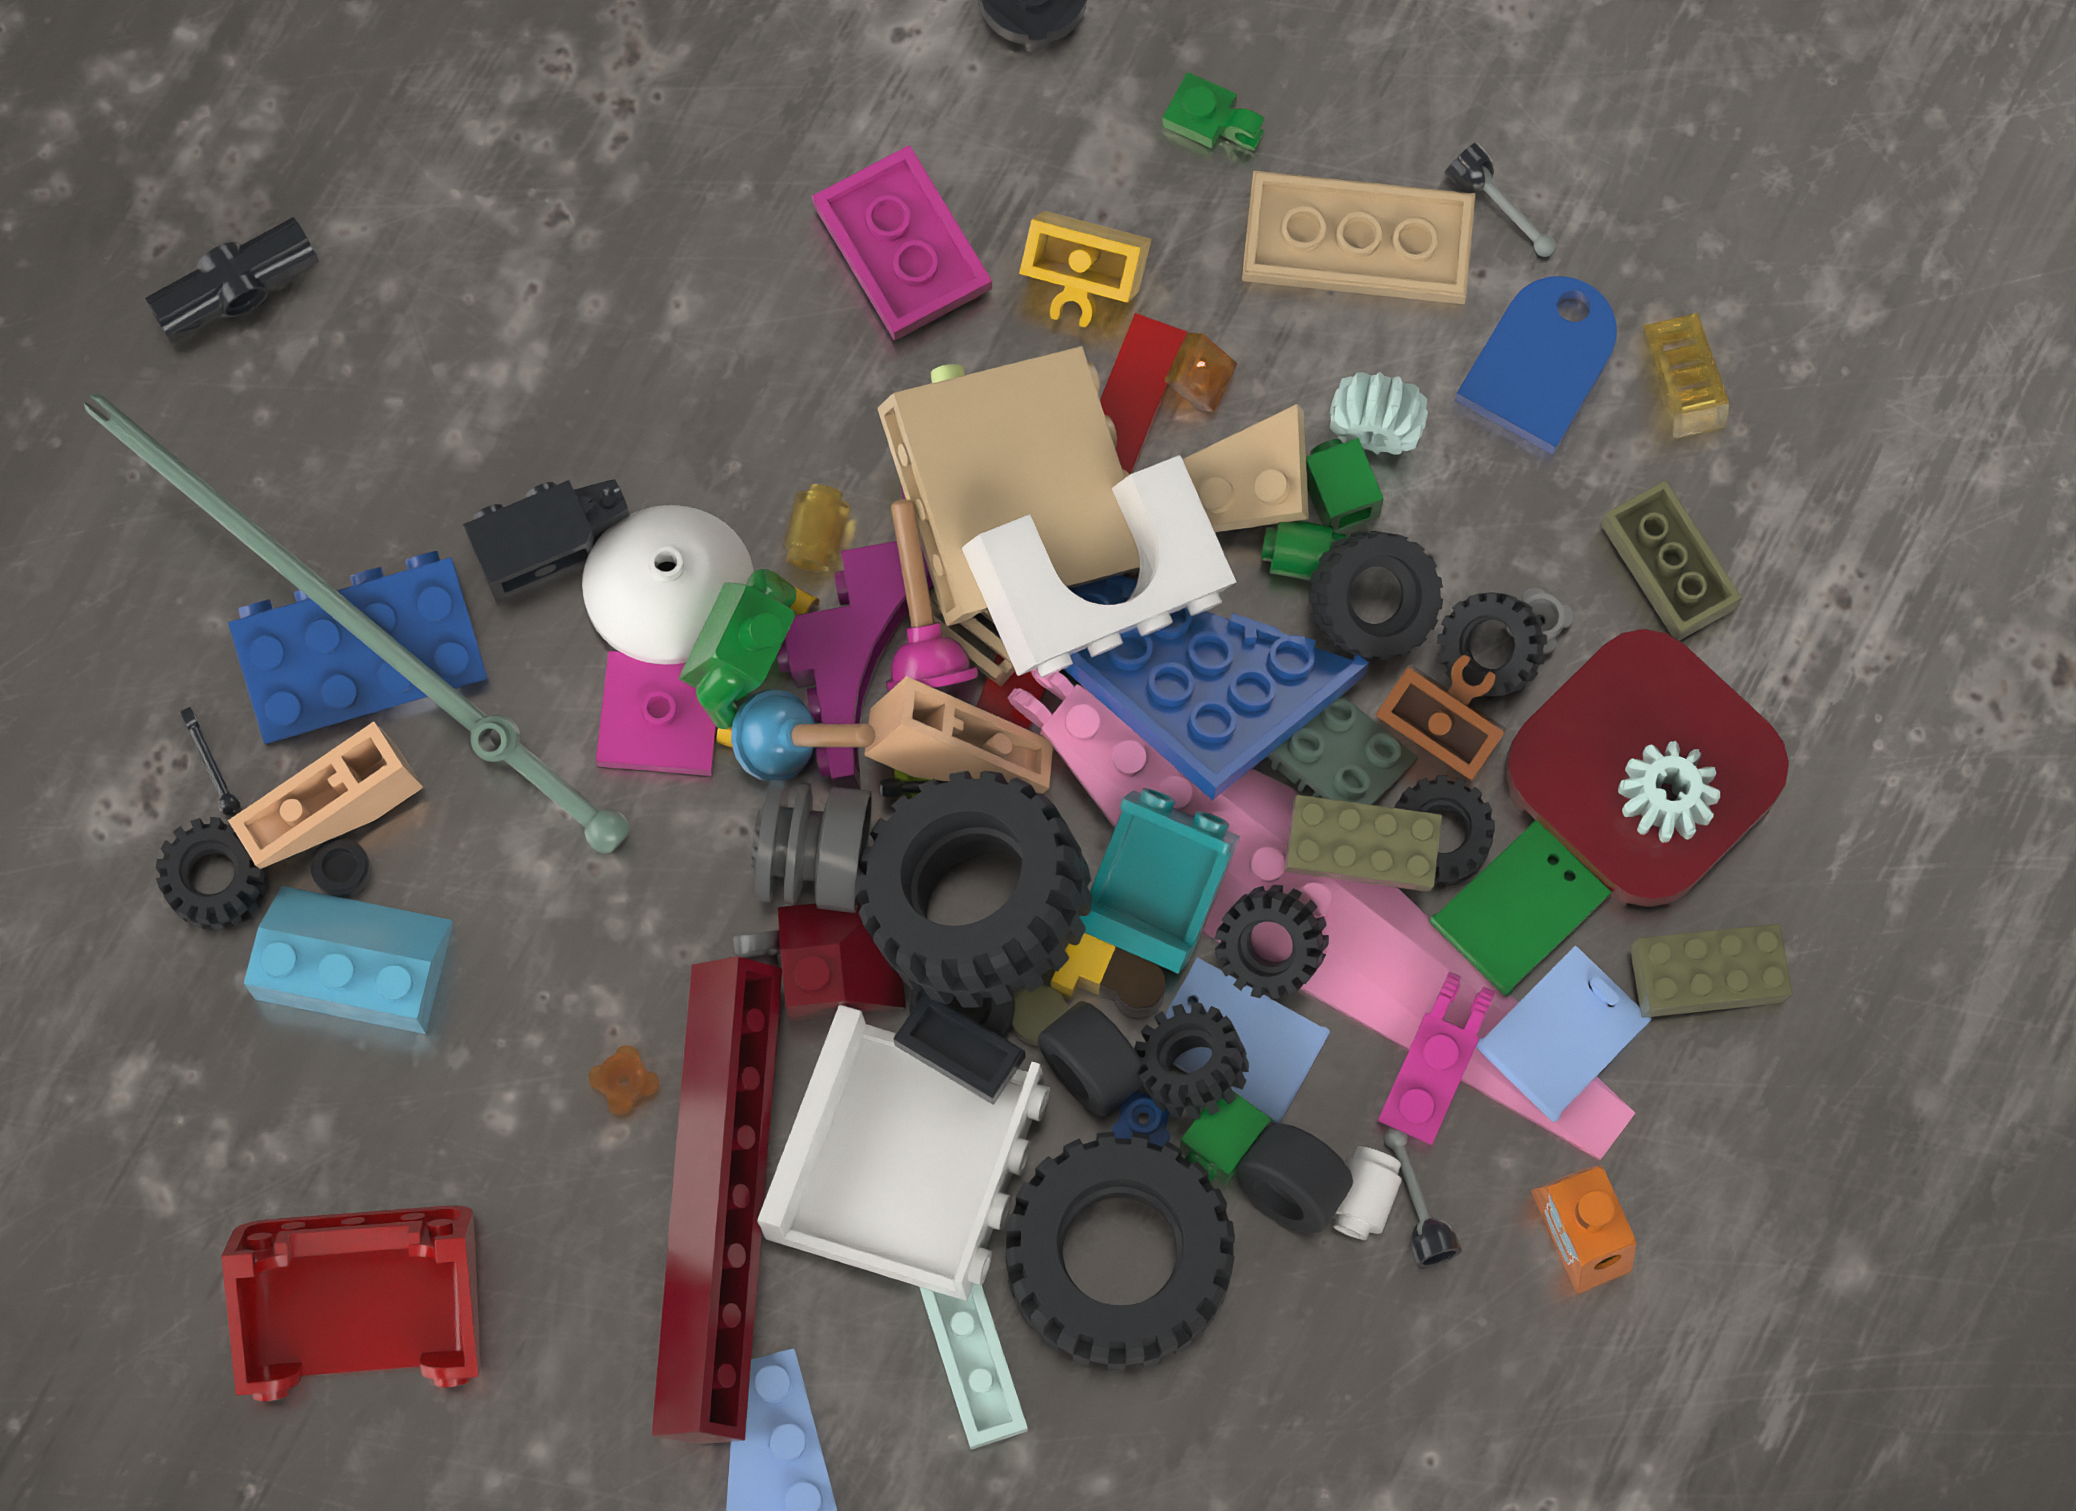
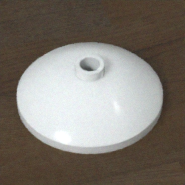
M654 506L631 513L630 516L608 528L597 540L589 553L584 567L582 582L584 603L588 616L597 632L618 651L648 663H686L724 583L746 584L754 570L750 555L740 537L719 518L702 510L687 506ZM665 561L676 564V567L668 572L657 569V566Z

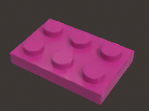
M910 145L812 196L814 208L894 341L992 290L990 276Z

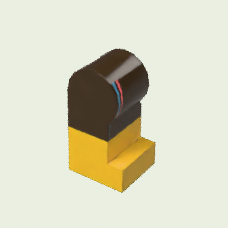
M1087 933L1083 934L1078 945L1068 944L1065 951L1070 959L1058 972L1055 971L1051 980V988L1057 990L1064 999L1073 1001L1079 987L1114 1001L1122 1013L1137 1019L1149 1017L1158 1011L1163 1004L1166 986L1164 973L1157 964Z

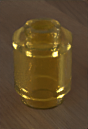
M812 484L809 486L808 491H799L795 494L783 542V547L787 550L786 563L808 572H829L831 562L837 561L839 558L851 506L842 500L843 494L841 491L826 485Z

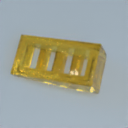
M1695 313L1643 325L1644 337L1673 436L1675 438H1682L1726 427L1729 418V400L1699 314ZM1688 339L1692 340L1693 345L1664 351L1663 345ZM1697 360L1698 364L1671 370L1670 366ZM1700 382L1704 383V386H1699L1691 389H1686L1682 391H1678L1677 387L1687 386Z

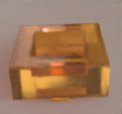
M1187 333L1164 381L1199 411H1215L1238 363L1203 333Z

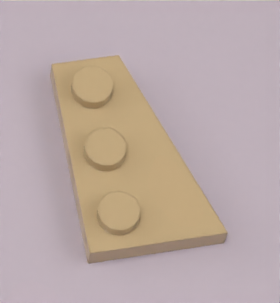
M1298 404L1182 459L1214 532L1309 519L1304 411Z

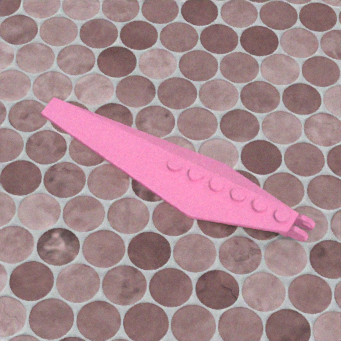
M1037 669L1031 671L1033 677L1041 686L1063 701L1053 714L1032 694L1025 690L1023 691L1021 688H1015L1007 697L1015 709L1041 728L1040 734L1049 740L1114 828L1122 812L1119 807L1123 797L1133 790L1141 793L1143 788H1151L1175 799L1174 808L1195 816L1197 811H1204L1226 820L1229 823L1227 831L1241 836L1203 928V934L1220 943L1221 940L1215 939L1217 929L1223 923L1221 921L1222 918L1245 893L1249 895L1254 888L1264 886L1265 891H1268L1275 884L1283 885L1284 894H1289L1293 888L1302 892L1299 901L1306 905L1311 899L1318 906L1313 912L1315 918L1324 916L1327 926L1323 929L1322 935H1329V945L1323 951L1326 954L1323 963L1306 984L1304 983L1300 989L1408 1051L1425 1013L1430 1014L1449 971L1461 976L1459 981L1460 988L1454 1002L1449 1004L1443 1020L1464 1029L1471 1014L1470 1007L1483 986L1495 991L1476 1034L1480 1038H1484L1519 1003L1511 994L1507 997L1503 996L1429 923L1430 918L1397 887L1284 872L1292 802L1294 797L1299 795L1293 788L1251 769L1212 801L1086 688L1078 684L1074 687L1060 672L1041 678ZM1262 922L1254 926L1251 942L1254 950L1260 957L1271 962L1284 961L1290 957L1293 943L1290 934L1283 926L1274 922ZM1476 1047L1461 1079L1463 1083L1598 1160L1602 1159L1635 1115V1112L1596 1076L1560 1113L1559 1120L1552 1122Z

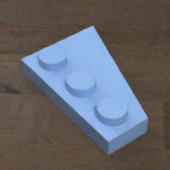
M795 1348L751 1360L745 1441L731 1442L726 1511H838Z

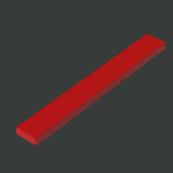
M1137 313L1133 316L1100 398L1104 415L1111 418L1116 429L1117 445L1115 449L1121 468L1126 470L1129 475L1134 473L1188 334V331ZM997 653L994 663L999 666L1005 659ZM1015 671L1001 687L987 677L976 707L1030 731L1033 722L1015 709L1007 697L1015 688H1021L1023 691L1025 690L1032 694L1039 702H1042L1047 689L1035 680L1031 671L1020 676Z

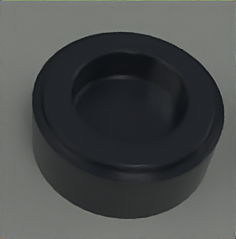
M334 838L321 844L314 852L310 865L311 875L318 888L324 894L346 899L356 896L367 886L372 870L365 850L357 842L348 838Z

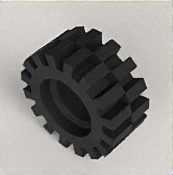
M210 817L209 824H204L200 818L191 820L193 828L184 831L181 826L173 831L176 837L174 842L171 844L165 840L160 848L164 853L163 859L157 858L156 870L160 874V878H156L158 887L163 893L164 899L175 913L185 922L186 920L191 921L194 927L204 929L205 924H208L214 930L224 929V922L231 921L236 926L243 922L240 915L245 911L252 915L258 909L255 901L258 896L264 898L267 888L264 885V879H268V868L259 869L255 865L230 823L228 825L224 824L222 819L218 817ZM212 853L227 856L234 865V876L227 888L215 894H204L193 888L190 875L192 867L197 860Z
M1273 884L1268 891H1265L1264 886L1254 888L1249 895L1245 893L1222 918L1221 921L1223 923L1217 929L1215 939L1221 940L1215 948L1216 958L1225 957L1226 962L1220 969L1225 977L1232 972L1235 973L1238 979L1233 985L1240 991L1246 985L1253 987L1250 996L1261 998L1265 992H1270V999H1280L1286 991H1288L1289 995H1292L1299 991L1304 983L1306 984L1323 963L1326 956L1323 951L1329 945V935H1322V931L1327 924L1324 916L1315 918L1313 915L1318 906L1311 899L1306 905L1299 901L1302 892L1293 888L1289 894H1284L1283 885ZM1262 922H1274L1283 926L1290 934L1293 943L1290 957L1280 962H1271L1260 957L1254 950L1251 942L1254 926Z
M1192 1003L1191 1013H1186L1182 1004L1172 1006L1175 1016L1167 1019L1163 1011L1154 1016L1158 1027L1154 1029L1146 1024L1141 1031L1145 1042L1136 1041L1134 1049L1142 1061L1141 1066L1145 1069V1072L1138 1076L1156 1107L1163 1112L1167 1108L1172 1117L1181 1119L1185 1109L1190 1119H1200V1108L1207 1107L1210 1115L1220 1112L1216 1104L1218 1100L1222 1098L1230 1105L1236 1099L1231 1088L1232 1086L1241 1090L1244 1088L1246 1079L1242 1072H1249V1062L1245 1056L1247 1055L1246 1050L1233 1023L1227 1015L1223 1018L1219 1009L1211 1006L1208 1012H1206L1202 1003ZM1199 1047L1212 1050L1211 1058L1199 1070L1184 1075H1177L1171 1072L1173 1062L1182 1053Z

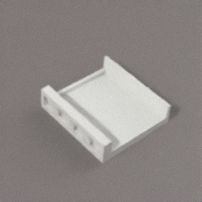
M839 1005L757 1220L765 1239L968 1301L973 1284L982 1285L987 1276L992 1251L986 1248L993 1228L1002 1230L1007 1220L1012 1198L1006 1192L1012 1175L1020 1176L1026 1167L1031 1149V1141L1025 1139L1032 1119L1040 1122L1048 1105L1050 1087L1045 1086L1041 1065L1031 1062L1028 1072L1018 1069L995 1104L992 1105L896 1047L893 1038L897 1033L867 1025L860 1010Z

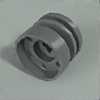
M772 778L766 798L758 810L753 834L751 866L754 869L756 901L771 902L776 891L778 877H785V904L795 905L801 893L804 880L814 881L817 908L856 913L859 901L855 896V881L858 876L864 875L858 867V860L862 848L868 846L872 810L871 791L833 786L827 797L824 811L813 810L811 784L801 782L798 787L794 808L788 807L787 780Z

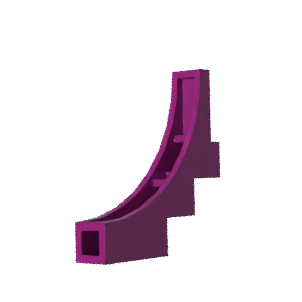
M900 484L901 495L903 500L906 499L902 485ZM897 541L841 551L844 570L834 572L835 584L840 606L850 605L795 615L777 653L781 672L790 671L798 688L816 685V687L807 689L809 710L815 722L822 721V724L862 723L864 702L879 660L901 623L909 615ZM922 551L928 590L930 592L934 586ZM816 747L822 778L831 776L836 787L861 789L858 747Z

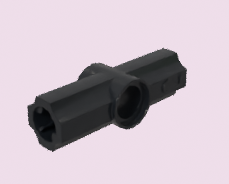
M292 217L242 245L238 242H229L215 247L199 260L197 270L147 296L145 299L170 343H173L222 315L233 318L252 311L266 299L269 289L317 264L319 259L300 224Z

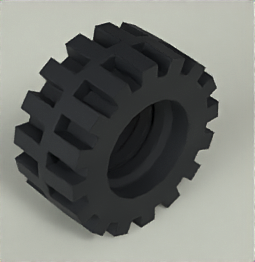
M1494 592L1471 595L1465 601H1459L1452 607L1453 612L1444 617L1441 623L1444 626L1443 632L1437 636V644H1441L1442 652L1438 654L1440 664H1445L1447 668L1445 673L1451 680V670L1457 659L1464 654L1470 656L1471 659L1463 670V678L1471 685L1482 683L1490 671L1496 674L1495 682L1492 688L1483 696H1501L1517 692L1524 688L1528 681L1534 680L1538 675L1537 669L1539 665L1544 664L1546 654H1543L1544 645H1548L1547 635L1543 634L1541 626L1544 624L1541 618L1535 616L1531 611L1533 608L1529 604L1518 600L1515 596ZM1487 620L1503 622L1510 628L1514 636L1515 648L1512 657L1505 665L1497 669L1482 667L1475 661L1470 652L1472 632L1479 624Z
M1437 775L1436 779L1429 781L1427 777L1418 780L1416 786L1413 788L1409 786L1402 793L1394 807L1426 813L1436 809L1446 810L1458 816L1463 822L1466 835L1461 846L1452 852H1438L1434 886H1436L1437 882H1444L1445 887L1455 885L1459 879L1463 878L1465 881L1473 876L1474 872L1486 860L1495 832V820H1492L1491 817L1492 808L1489 802L1484 803L1481 799L1482 792L1476 787L1472 790L1465 786L1466 780L1458 777L1455 782L1448 781L1447 775Z

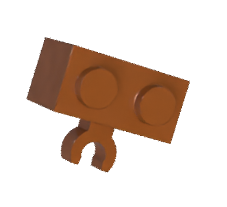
M1464 654L1457 659L1452 667L1451 680L1453 684L1447 689L1412 664L1409 665L1375 716L1472 781L1507 730L1469 704L1473 697L1482 696L1492 688L1496 674L1490 671L1482 683L1478 685L1468 684L1463 678V670L1471 657Z

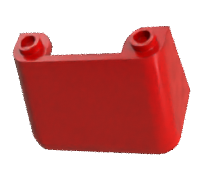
M457 1205L265 1219L244 1223L233 1230L221 1255L236 1396L253 1394V1399L258 1401L282 1399L289 1395V1389L296 1386L302 1376L420 1367L421 1375L433 1379L434 1385L439 1387L460 1386L469 1382L470 1378L479 1376L481 1361L473 1211L471 1208Z

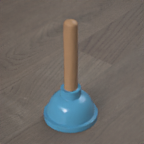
M773 689L751 695L739 707L732 722L731 743L735 758L747 773L764 781H771L772 778L786 780L795 777L808 764L816 747H868L875 740V731L869 724H815L814 718L801 699L788 691Z

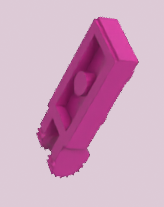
M1450 971L1430 1014L1426 1012L1378 1118L1379 1122L1430 1145L1434 1142L1479 1041L1480 1036L1476 1034L1495 994V991L1484 986L1472 1002L1470 1007L1471 1014L1464 1029L1443 1020L1449 1004L1454 1002L1460 988L1459 981L1461 976Z

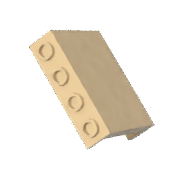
M1082 346L895 392L877 408L905 497L914 503L921 548L946 627L968 621L976 614L988 611V607L962 551V547L981 533L1029 514L1058 577L1068 589L1122 574L1129 578L1140 572L1138 548L1112 491V488L1128 477L1129 473L1121 468L1115 449L1117 445L1116 429L1111 418L1104 415L1098 397L1100 389L1098 373L1094 365L1089 361L1087 362Z

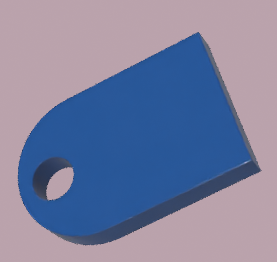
M1552 276L1530 283L1514 297L1457 391L1455 401L1554 455L1606 367L1614 349L1617 325L1610 304L1593 286L1575 278ZM1565 299H1577L1586 306L1588 316L1578 322L1568 321L1560 315L1557 305Z

